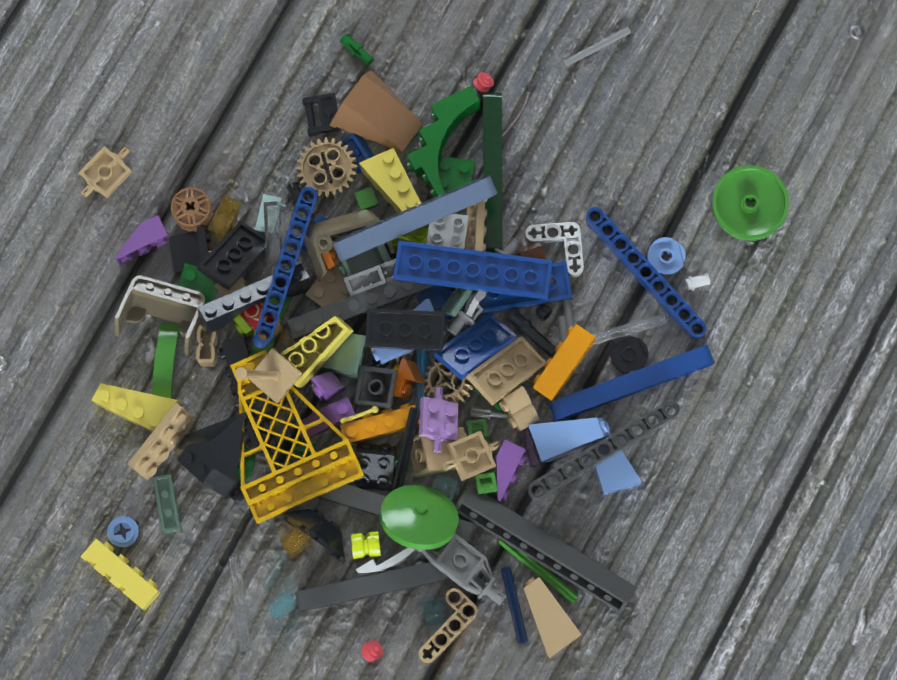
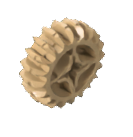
M433 361V367L427 366L430 372L424 373V376L428 379L423 380L426 385L423 389L425 392H428L427 397L435 398L436 387L443 388V393L449 390L453 392L447 395L443 394V399L449 402L458 403V400L465 402L463 397H470L468 390H473L474 387L470 385L472 383L466 377L462 379L460 387L457 388V384L461 379L453 372H445L444 370L448 368L441 362ZM440 375V379L435 386V380ZM445 376L451 380L450 383L453 385V387H451L450 384L446 382L447 380L445 379Z

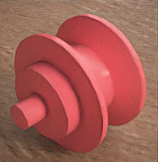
M480 72L477 78L473 80V84L477 91L486 93L489 91V87L494 85V81L490 74Z
M371 640L362 645L361 653L365 660L372 662L381 658L383 649L378 641Z

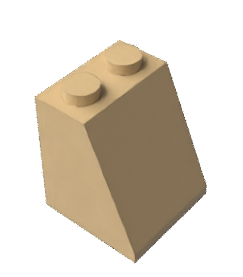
M464 427L458 428L457 440L467 436L464 432ZM419 434L416 435L410 453L414 479L455 471V467L447 471L443 469L445 467H442L443 463L451 460L446 445L452 442L442 441V452L436 453L433 452V440L428 437L419 436Z

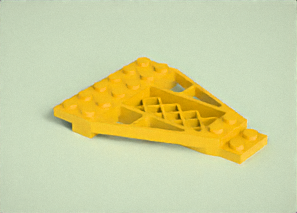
M266 350L230 365L238 383L239 414L246 412L260 443L258 447L245 452V440L243 437L240 462V488L257 524L365 476L349 440L293 386L282 398L280 404H276L270 401L269 396L267 399L260 398L266 394L248 378L240 380L236 377L235 371L239 367L255 370L267 355ZM291 393L296 394L320 419L304 425L291 398ZM285 397H287L292 409L282 406ZM255 399L265 402L262 412L252 409ZM268 404L278 407L274 417L264 414ZM281 409L291 412L287 422L277 419ZM251 412L260 415L257 424ZM293 414L295 415L299 426L290 423ZM263 416L273 420L269 430L259 427ZM276 421L285 424L282 435L272 431ZM325 422L343 441L315 452L307 431ZM289 426L299 429L295 440L285 436ZM259 430L268 433L265 441L263 440ZM301 431L307 444L298 441ZM271 434L281 437L277 448L267 444ZM283 439L294 442L290 452L280 449ZM296 444L306 447L303 457L293 454ZM267 447L276 450L273 458H271ZM310 449L312 455L306 457ZM263 451L272 473L246 484L245 457ZM278 452L288 455L285 465L275 462ZM291 456L300 459L299 461L288 465ZM275 465L280 466L282 468L276 470Z

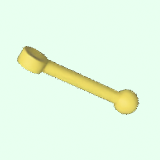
M373 406L370 410L340 419V423L344 424L358 417L377 413L379 408Z

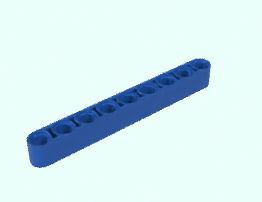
M304 187L297 198L253 335V343L258 348H265L273 338L317 199V192L312 187ZM303 195L310 196L311 200H305ZM297 212H303L306 217H299ZM292 229L299 230L300 235H295ZM286 247H293L295 252H289ZM281 264H287L289 270H284ZM275 281H281L284 287H278ZM270 299H276L278 301V305L271 304ZM264 316L271 317L273 322L267 323L264 320ZM258 334L266 335L267 340H260Z
M590 208L586 215V223L691 339H701L706 332V325L702 319L600 208ZM596 214L600 219L592 221L590 215ZM609 228L612 230V234L605 235L602 230ZM622 242L625 248L618 249L615 243ZM635 256L638 261L631 263L628 261V257ZM642 270H648L650 272V276L643 277L640 272ZM661 284L663 290L656 291L653 285ZM673 298L676 304L671 306L667 304L666 299ZM686 312L689 318L683 320L680 318L679 313ZM699 326L702 332L695 334L692 331V327Z
M705 345L554 400L548 405L554 421H562L715 364L709 346Z

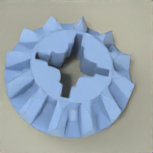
M117 517L108 526V538L115 546L129 547L135 543L139 536V527L129 517ZM121 524L124 529L130 530L126 533V539L122 535H118V532L121 531Z

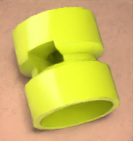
M378 531L368 532L366 536L362 533L351 534L353 559H362L366 555H369L370 558L381 557Z

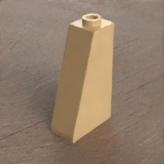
M532 577L524 583L526 587L523 588L544 650L550 659L582 634L541 578L538 577L535 580Z

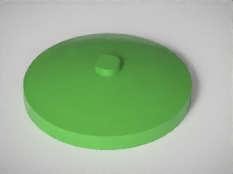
M745 165L730 170L719 180L712 197V209L716 221L725 232L741 240L756 241L772 235L781 227L788 213L789 197L783 182L773 172L760 166Z
M406 485L393 490L385 497L380 510V522L387 535L397 543L417 550L435 549L448 543L455 535L459 521L458 511L454 503L442 492L423 485Z

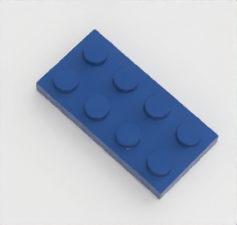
M489 312L473 326H470L445 344L443 352L435 351L434 357L462 380L471 371L515 341L517 335Z

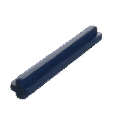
M504 567L501 569V574L518 644L528 642V637L511 567Z

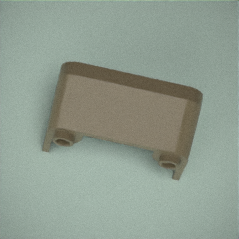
M365 209L308 225L304 242L318 282L322 281L327 273L321 255L331 250L332 239L349 235L381 221L372 211ZM390 240L384 243L390 258H392L395 251Z
M136 276L132 279L116 313L115 335H120L125 322L136 324L144 319L145 314L181 324L179 333L185 338V356H189L200 325L198 321V307L205 304V296L195 290L146 276Z

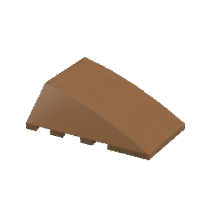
M370 70L360 78L344 99L330 126L344 129L347 133L360 135L363 139L376 141L379 145L390 149L394 148L395 151L403 153L421 129L423 123Z

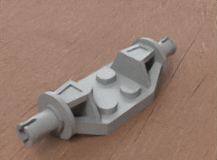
M512 237L504 251L496 248L494 253L515 255L522 246V243ZM474 290L465 302L467 304L464 313L462 306L446 331L456 337L465 323L473 326L475 324L474 320L483 310L479 302L486 296L487 292Z
M456 533L448 543L441 547L417 550L419 553L422 552L432 565L463 589L476 594L478 599L483 595H487L500 605L504 598H506V594L493 586L496 577L492 575L487 557ZM480 571L482 572V574H483L484 577L486 578L487 583H485V582L478 576V573H479Z

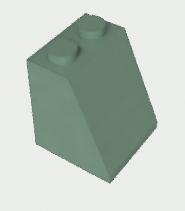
M350 334L319 371L327 373L332 371L335 375L358 380L360 367L363 366L367 350L365 348L366 336Z

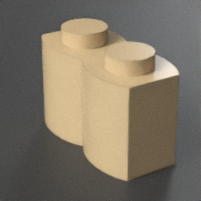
M199 325L197 329V340L199 343L196 349L197 361L201 367H215L218 359L215 349L218 344L217 330L206 334L203 327Z
M521 385L503 397L501 402H499L501 409L508 413L509 418L507 420L512 429L515 428L518 431H522L540 420L525 388Z

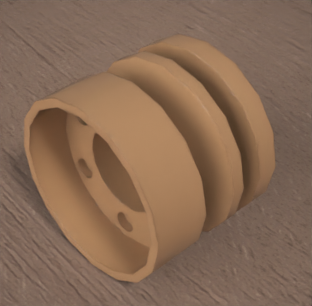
M191 187L185 188L175 194L172 199L171 212L181 230L192 233L197 232L198 226H204L205 229L210 227L214 220V210L209 197L202 190ZM188 207H195V210H188Z

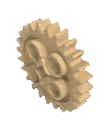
M325 137L323 143L318 138L316 145L310 142L311 148L309 149L305 146L306 153H300L303 159L297 160V163L301 165L296 167V170L301 172L297 175L298 179H302L300 181L301 185L314 188L318 192L319 198L323 194L326 195L327 199H329L330 194H333L336 198V192L338 191L343 195L342 189L346 188L349 190L348 182L354 184V180L351 177L357 176V173L353 171L358 169L357 165L353 164L357 161L356 157H351L354 154L353 151H348V145L342 147L343 143L341 140L336 144L335 138L328 142L327 137ZM321 153H325L333 183H329ZM337 153L338 157L335 160H330L329 155ZM317 158L320 160L318 165H311L313 159ZM336 171H343L341 177H334ZM324 176V182L317 183V177Z

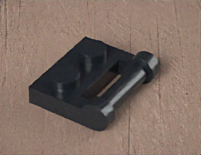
M335 93L302 99L309 127L307 129L308 136L341 130V128L330 126L338 111ZM318 103L322 125L316 127L312 106Z

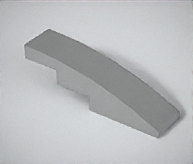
M396 258L345 277L344 281L350 296L392 281Z

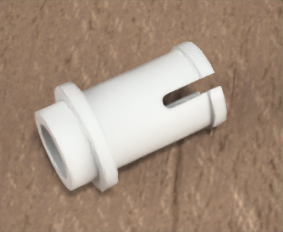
M705 273L695 277L688 276L685 279L687 290L694 291V288L710 285L709 275Z

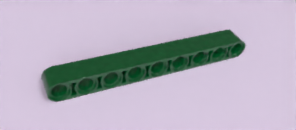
M483 93V177L490 175L497 190V194L488 198L485 203L487 217L484 220L486 235L483 239V244H486L485 252L494 253L496 248L502 250V93Z

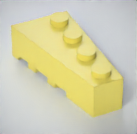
M394 148L359 163L362 174L368 178L375 189L383 195L384 199L393 206L397 213L421 204Z
M334 316L281 353L303 373L294 384L296 387L303 388L354 331L340 317Z
M100 383L92 398L96 405L150 432L154 431L175 403L181 405L175 399Z
M95 539L80 557L93 565L95 570L105 576L118 589L122 590L140 608L146 610L161 593L157 590L159 586L151 579L149 581L145 580L142 577L144 573L136 566L131 568L128 565L130 561L122 554L117 556L113 552L115 548L107 541L103 544L98 539Z

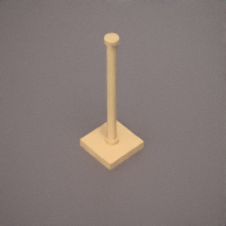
M275 348L268 352L255 370L239 367L235 371L238 379L244 380L248 378L276 403L282 400L303 374Z

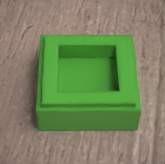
M372 187L354 193L360 210H367L379 205Z

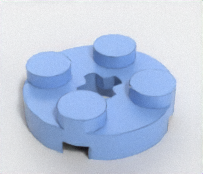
M670 237L655 240L647 253V260L662 276L676 274L682 269L686 258L684 247ZM664 252L671 255L669 261L661 258Z

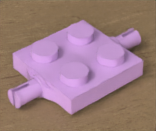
M436 387L435 398H420L419 436L428 437L434 441L433 452H442V441H457L458 403L444 400L443 388Z

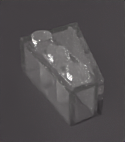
M279 201L263 202L266 263L276 266L294 208ZM297 212L299 217H306L303 212ZM292 229L295 235H300L299 230ZM286 247L289 252H295L293 247ZM281 264L282 268H289L287 264Z

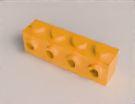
M577 324L568 329L565 334L567 336L563 343L560 342L555 348L557 353L553 358H549L544 365L546 369L542 374H538L533 381V384H535L533 388L551 401L558 397L597 340L594 335Z
M408 403L399 406L400 409L394 411L391 408L385 409L379 415L367 414L362 416L361 420H350L340 425L342 434L349 440L352 446L404 432L409 410L411 407H415V405L411 406Z

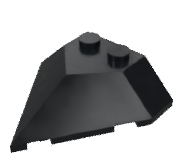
M246 412L186 434L175 449L177 460L202 484L225 498L228 497L238 483L239 475H237L238 463L241 462L244 437L242 429L243 421L246 420Z
M304 509L284 512L280 515L295 529L299 528L326 548L327 552L342 564L346 562L342 533L339 531L341 527L333 521H327L324 518L325 515L317 509L315 511Z

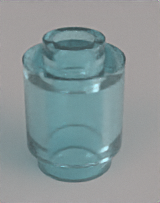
M286 591L268 605L270 608L268 612L275 620L277 618L282 620L295 608L294 605L297 602Z

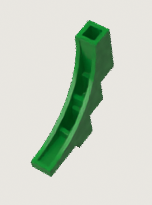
M472 86L431 105L432 113H430V116L434 123L419 130L420 137L418 140L422 148L407 154L408 162L406 165L410 173L414 172L417 178L421 176L424 183L430 185L431 189L429 191L433 198L445 193L440 181V161L449 137L468 116L481 109L480 100Z

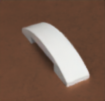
M406 548L376 566L372 559L356 570L359 575L386 571L405 561L417 549Z

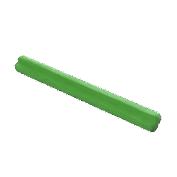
M499 539L498 542L501 546L570 603H573L578 598L577 593L543 565Z

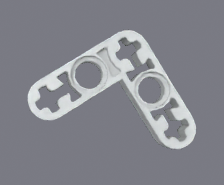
M577 223L531 225L526 229L525 237L530 243L564 241L565 261L569 276L579 277L582 274L584 264L581 231ZM560 227H564L563 231H568L569 227H573V230H577V232H574L573 236L569 232H564V237H561ZM550 228H555L558 231V235L550 237L547 231ZM542 229H545V238H542V234L536 235L535 239L532 238V235H529L532 230H535L536 233H542ZM576 245L579 251L577 254H570L568 247ZM573 259H576V266L580 267L576 273L573 269H570L573 266Z

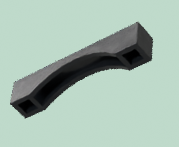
M301 263L295 265L286 297H295L310 289V277ZM272 276L198 307V321L206 334L225 327L242 312L264 302ZM275 281L278 287H284L281 281Z
M243 336L221 342L222 348L219 349L222 360L226 359L228 365L225 367L227 377H231L233 384L230 385L233 396L237 395L238 401V383L230 365L250 357ZM238 402V403H236V407H237V410H238V413H239V402ZM251 412L257 424L259 417ZM246 414L244 432L248 431L250 439H247L249 449L252 450L258 447L260 443ZM261 421L259 427L269 430L270 426ZM259 430L263 440L265 441L268 433ZM271 434L267 444L277 448L275 436Z

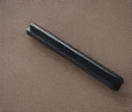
M411 407L409 410L391 492L402 487L420 415V409Z

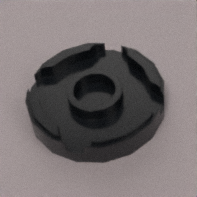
M627 335L620 337L614 342L610 358L613 366L618 371L628 374L644 368L648 361L649 352L646 344L641 339Z

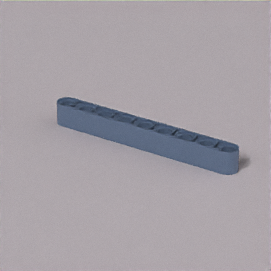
M487 175L339 238L332 244L339 260L343 261L496 195L497 190L491 176Z

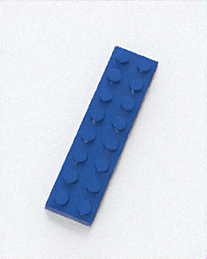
M399 241L393 280L548 300L553 260Z
M566 261L553 263L551 277L553 282L549 286L548 300L487 292L486 296L479 302V305L483 308L480 314L573 299ZM439 286L417 294L418 304L420 305L429 298L434 311L443 312L441 308L453 291ZM464 303L463 313H464V310H465V307H466V304H467V303ZM445 314V320L455 319V317Z

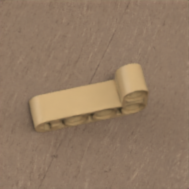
M452 588L448 590L445 597L447 604L455 611L454 614L419 650V658L426 664L434 662L477 616L476 605L459 589ZM451 593L459 594L460 600L457 603L450 602L449 595ZM467 606H471L474 609V614L470 617L463 614V609ZM454 620L461 624L460 629L457 631H452L449 628L450 623ZM437 636H446V644L438 645L436 643ZM433 642L434 646L440 650L436 652L434 649L431 653L432 658L427 657L424 659L423 651H429L432 648L429 644Z

